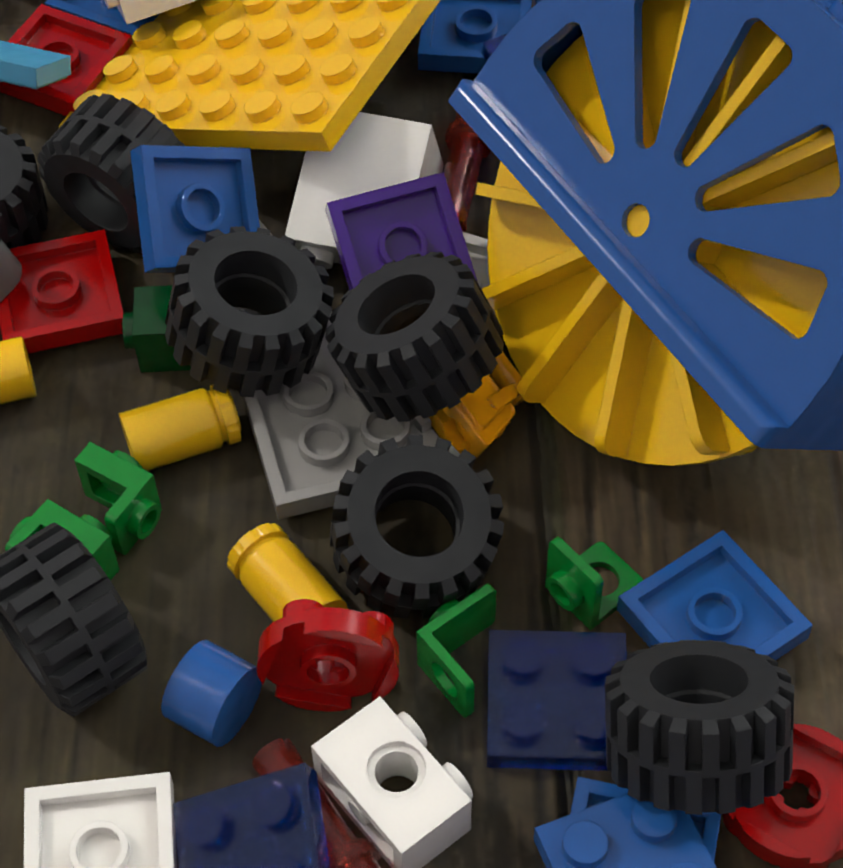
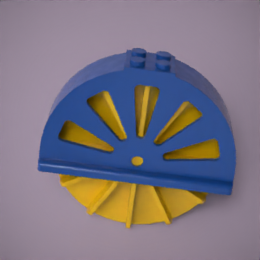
M540 0L507 33L475 80L462 79L448 100L450 105L500 160L495 185L477 182L475 195L492 198L487 246L490 285L481 290L491 308L495 309L497 319L502 326L504 333L502 336L509 354L522 376L517 385L518 393L526 402L541 403L560 424L578 438L594 446L598 452L644 464L668 466L706 464L753 452L756 447L765 449L843 451V0Z

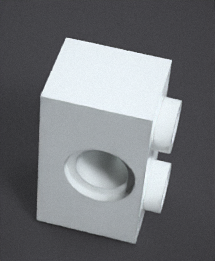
M379 696L311 746L315 777L391 868H422L471 830V799L473 798V792L465 777L453 764L446 762L441 766L425 748L427 747L426 737L415 720L404 711L396 715ZM393 776H403L414 782L413 786L402 792H391L380 786L384 780Z

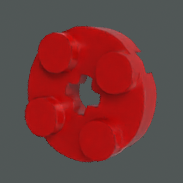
M311 599L294 600L284 606L282 618L272 622L260 637L257 661L258 678L262 684H264L266 677L269 681L276 684L275 697L287 704L307 710L325 712L352 709V697L363 696L371 691V702L379 696L383 698L395 687L399 677V644L394 637V623L389 616L377 611L362 613L344 608L323 607L322 604Z
M793 724L792 774L790 780L784 782V789L790 790L796 782L804 784L809 788L806 799L814 804V806L809 809L800 807L798 810L793 809L784 803V797L778 793L776 796L764 797V803L755 807L736 808V812L722 814L723 822L728 831L736 836L750 852L770 864L782 868H827L830 863L843 858V741L823 729L806 724Z

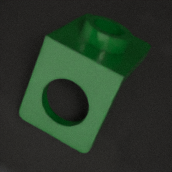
M559 536L549 542L545 587L562 608L571 611L590 631L617 610L618 597L643 581V578L604 542H596L581 555H578ZM594 567L606 568L616 575L619 585L613 593L602 596L604 580L593 569Z
M490 583L485 584L462 601L451 600L443 604L434 612L428 624L416 631L417 665L463 718L474 713L475 685L450 653L492 625L495 621L497 591ZM444 670H445L446 673L449 675V677L451 678V680H452V682L454 683V685H453V684L451 683V681L448 679V677L446 676Z

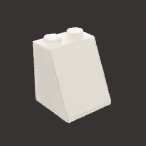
M359 112L331 152L306 151L285 235L296 240V248L299 250L307 248L316 256L315 266H324L325 269H331L333 263L342 264L325 211L327 202L442 173L444 164L432 124Z

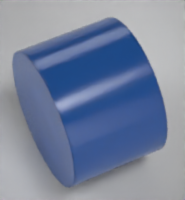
M209 640L198 642L184 655L169 679L161 705L163 716L216 747L227 744L246 722L259 697L262 682L257 675V666Z

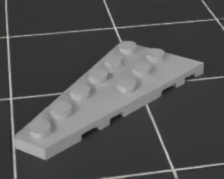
M259 220L260 228L267 229ZM234 307L249 314L262 315L251 309ZM330 320L328 321L327 328L332 324ZM326 331L315 364L309 374L303 373L300 383L292 388L282 384L280 393L266 396L262 390H255L254 397H243L278 520L334 506L335 495L339 493L340 481L347 469L354 472L356 459L366 450H369L374 456L378 455L380 442L394 438L399 448L406 446L408 435H423V445L435 447L437 437H439L431 428L429 417L423 419L420 415L408 422H398L396 417L387 421L378 418L375 412L370 413L364 407L327 348L329 343L325 338ZM451 444L448 452L459 457L460 453Z

